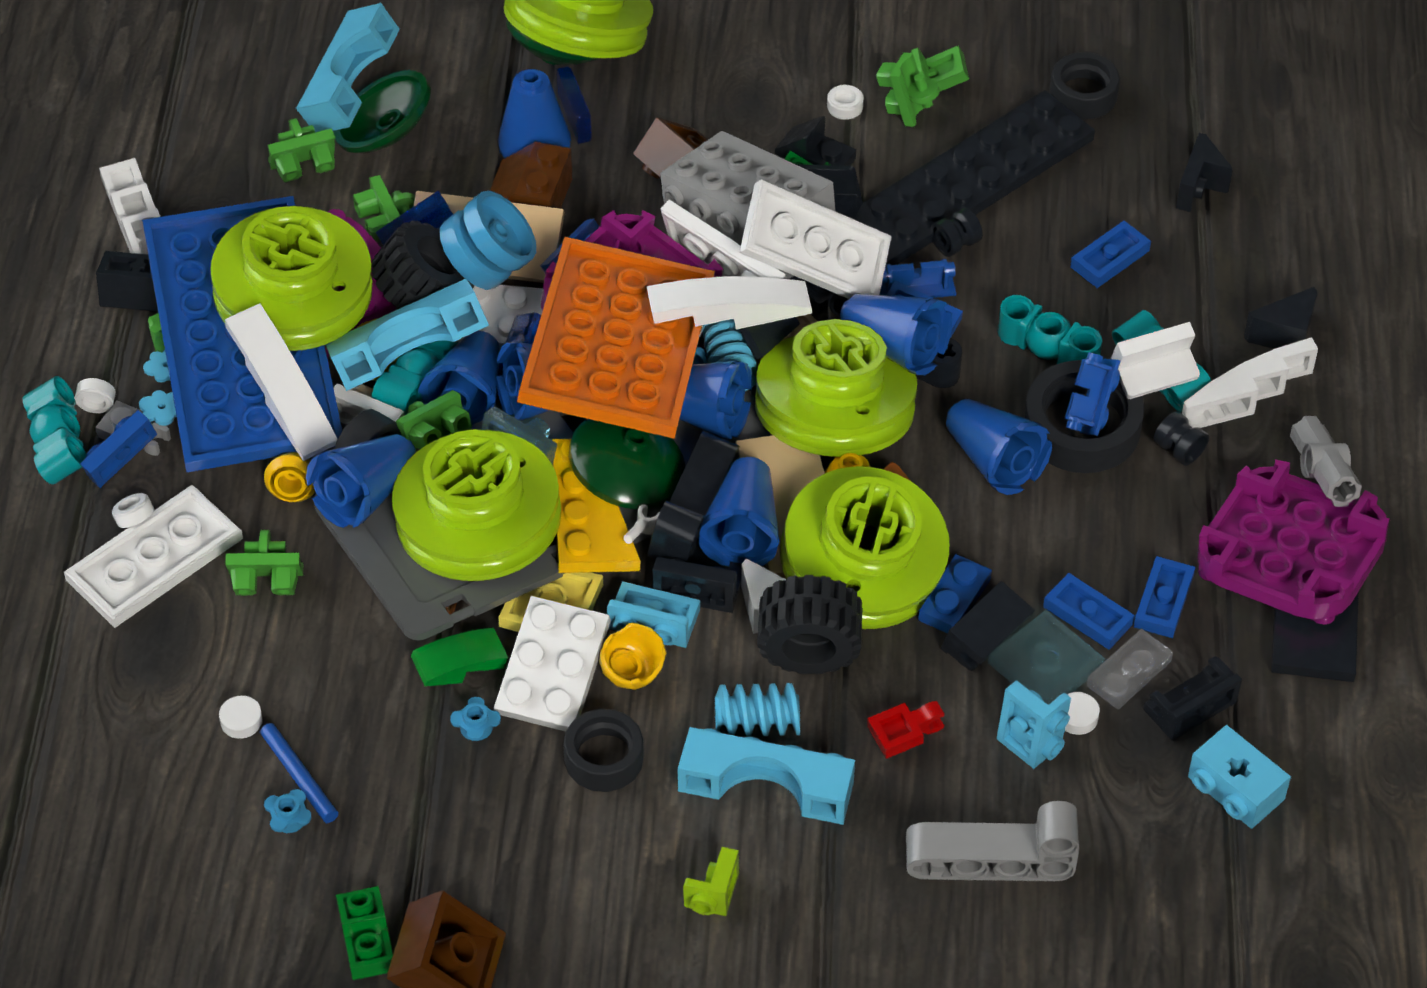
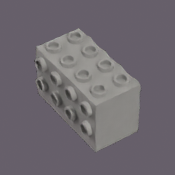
M720 131L660 173L664 204L668 200L673 201L739 245L742 243L754 184L759 180H764L835 211L832 181L724 131ZM780 270L781 272L786 274L787 279L793 277V275Z

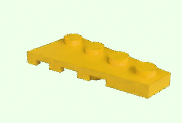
M552 439V465L558 479L561 502V521L556 534L559 573L640 571L641 561L634 543L628 544L623 539L624 535L628 532V528L619 506L608 503L594 495L576 477L569 460V444L571 439Z

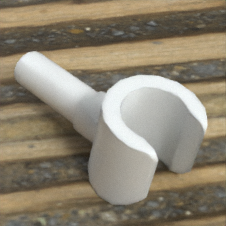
M640 505L637 512V522L624 535V541L631 544L641 533L653 534L660 512L655 517L649 518L647 517L648 506Z

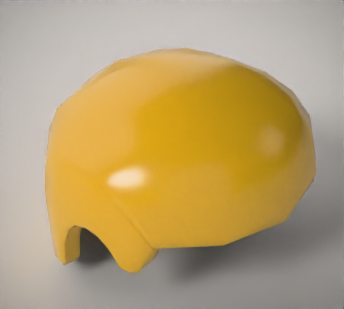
M629 623L621 630L607 637L600 650L599 663L603 674L619 688L635 690L648 685L657 677L663 668L667 652L663 639L651 627L638 623Z

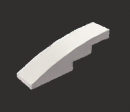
M132 158L99 168L100 176L130 253L148 254L142 220L160 217V214L154 206L147 184L143 181L136 159Z
M724 276L686 279L647 286L654 324L693 316L695 327L734 319L737 330L812 314L805 281L773 277Z
M259 303L225 319L226 329L244 355L246 367L263 391L265 403L301 459L305 461L334 447L338 439L301 369L262 305Z
M1311 337L1273 349L1243 362L1212 380L1187 399L1183 404L1182 414L1188 418L1189 425L1192 428H1202L1253 415L1257 400L1284 394L1286 380L1313 373L1318 347Z

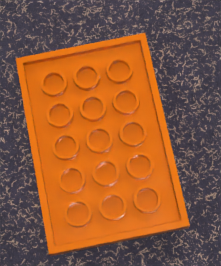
M564 237L519 389L517 403L675 439L702 326L695 327L693 316L654 324L647 286L686 279L714 277L715 271Z

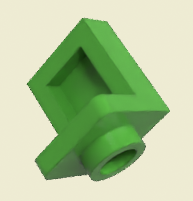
M959 46L925 59L919 48L911 50V53L914 54L919 74H924L925 78L936 80L940 92L969 80L965 57Z

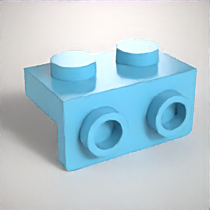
M623 581L616 599H611L607 606V614L611 619L609 629L619 631L629 623H638L651 627L663 639L664 645H676L684 648L687 647L700 612V600Z

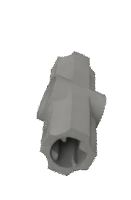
M1304 416L1301 421L1293 424L1290 437L1301 454L1300 467L1305 478H1315L1326 497L1332 501L1334 506H1348L1351 501L1359 498L1362 485L1350 467L1351 455L1348 445L1346 443H1335L1317 416Z

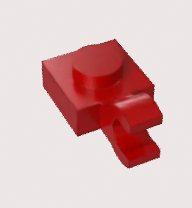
M937 701L929 702L910 712L906 703H902L867 718V726L884 757L887 759L923 744V733L933 734L942 730L944 724L940 718L944 716V712Z

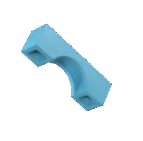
M381 3L347 12L296 109L309 126H314L315 132L331 128L335 131L350 127L362 104V101L351 88L353 81L367 65L387 54L400 28Z
M463 279L358 327L325 346L346 391L382 375L386 367L393 360L411 349L435 341L446 340L455 342L489 326L474 290L468 280Z
M689 727L678 765V792L719 800L727 790L738 783L755 779L769 780L782 785L794 795L799 804L802 817L843 825L854 784L855 760L845 758L837 753L824 754L804 750L796 745L784 746L763 742L755 737L743 738L723 734L715 729Z

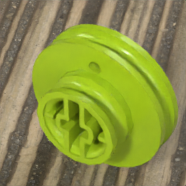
M505 0L503 7L508 21L529 38L565 53L592 58H619L638 52L646 42L647 26L650 24L653 15V5L650 0Z
M285 206L255 213L241 220L227 231L216 246L211 260L213 298L215 307L223 322L225 323V319L260 303L289 351L320 347L342 337L363 318L371 301V258L365 241L349 223L323 210L302 206ZM339 286H343L345 289L339 291Z
M832 319L817 321L803 327L797 335L781 341L763 356L757 369L755 409L760 422L768 432L793 448L830 457H841L847 453H854L860 456L889 447L902 438L909 430L914 419L917 377L916 374L909 372L886 357L887 347L882 337L870 327L848 320Z
M478 429L459 431L429 443L417 451L405 463L396 478L392 491V506L396 529L403 548L421 567L449 579L483 581L503 577L523 569L547 550L557 534L561 521L559 485L552 463L539 448L529 441L501 431Z
M845 467L827 472L815 478L796 496L789 509L782 531L780 560L786 579L791 576L803 577L804 575H814L815 577L826 576L830 577L831 580H839L846 583V587L853 588L857 592V597H861L863 608L862 629L886 628L905 622L919 613L929 594L938 585L948 562L949 534L938 507L916 484L898 474L879 468ZM865 524L876 527L870 550L859 547Z

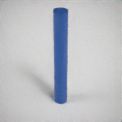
M268 723L263 726L260 734L298 787L305 793L306 798L325 823L334 821L338 817V811L274 723Z

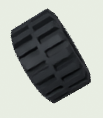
M418 221L403 223L374 256L375 258L371 263L373 268L371 273L372 277L377 281L375 283L376 286L396 309L407 306L465 279L454 268L445 254L440 241V229H436L431 224L425 222L423 224ZM469 282V284L471 285V287H472V289H473L475 285H473L472 283Z
M791 576L787 577L785 581L778 580L774 582L773 587H767L763 591V596L760 597L757 646L760 649V654L763 658H767L768 662L773 666H780L782 670L798 672V674L819 675L825 672L839 671L841 667L849 666L853 663V659L858 658L861 649L863 610L861 597H857V592L853 588L846 587V583L839 580H831L830 577Z

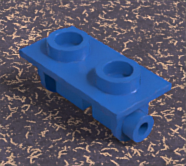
M946 259L921 262L920 268L915 269L913 263L901 265L886 264L880 295H886L894 281H897L933 298L956 296L953 277H955L954 262H947Z
M1088 352L1086 359H1082L1075 385L1088 390L1086 396L1072 392L1064 418L1068 420L1066 428L1079 431L1082 434L1098 436L1099 431L1104 428L1108 420L1109 409L1107 404L1110 394L1117 388L1120 380V371L1118 370L1120 360L1104 359L1103 356Z

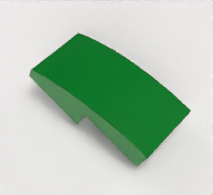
M494 628L478 629L451 635L413 650L411 658L424 686L459 684L463 682L467 672L504 669L508 660V656Z
M379 886L337 894L336 899L352 979L357 980L388 973L393 952Z

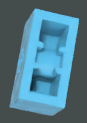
M1225 725L1192 754L1188 777L1199 791L1211 795L1224 806V809L1232 818L1241 820L1251 829L1285 800L1291 778L1289 774L1228 725Z

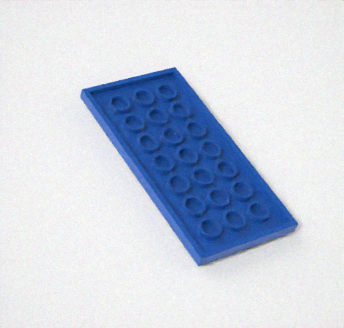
M293 196L142 220L186 472L274 458L284 453L297 452L265 403L264 393L246 367L244 355L219 316L214 303L211 280L213 253L227 231L241 220L255 213L276 207L295 206ZM325 345L307 350L290 351L338 439L342 433V426Z

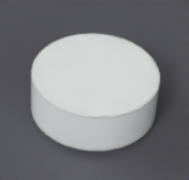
M851 85L836 86L828 93L827 109L831 115L839 119L855 118L863 110V94L858 88Z
M87 378L77 384L74 399L76 404L87 412L104 413L113 406L116 391L110 383L104 380Z
M137 493L120 500L113 507L112 515L118 527L129 528L148 519L153 514L154 507L148 495Z
M1082 692L1067 694L1071 697L1068 711L1070 720L1065 727V731L1076 735L1091 732L1096 727L1100 709L1097 701L1092 696Z
M232 697L225 701L220 708L219 719L222 730L230 737H250L262 725L260 705L251 697Z

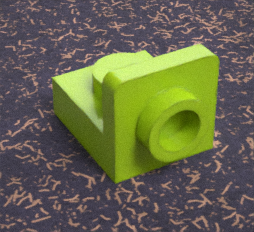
M721 847L717 863H709L705 881L691 878L685 879L683 894L684 906L686 908H690L702 915H727L739 875V850Z

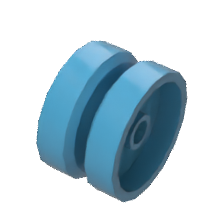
M492 191L479 193L467 203L464 210L455 212L440 227L441 244L454 268L470 283L485 290L494 289L509 278L513 271L519 270L529 263L537 253L536 240L525 217L513 203L501 194Z

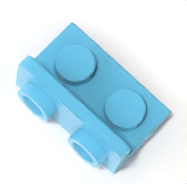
M1016 680L1005 689L997 740L1033 769L1046 758L1048 760L1054 759L1065 744L1063 736L1065 727L1070 720L1068 711L1071 697L1064 692L1048 705L1037 692L1027 689Z

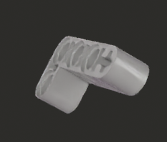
M1051 801L1042 805L1038 810L1036 824L921 822L911 825L906 831L907 872L912 877L918 879L1062 881L1072 877L1076 871L1079 854L1077 809L1073 804L1066 801Z

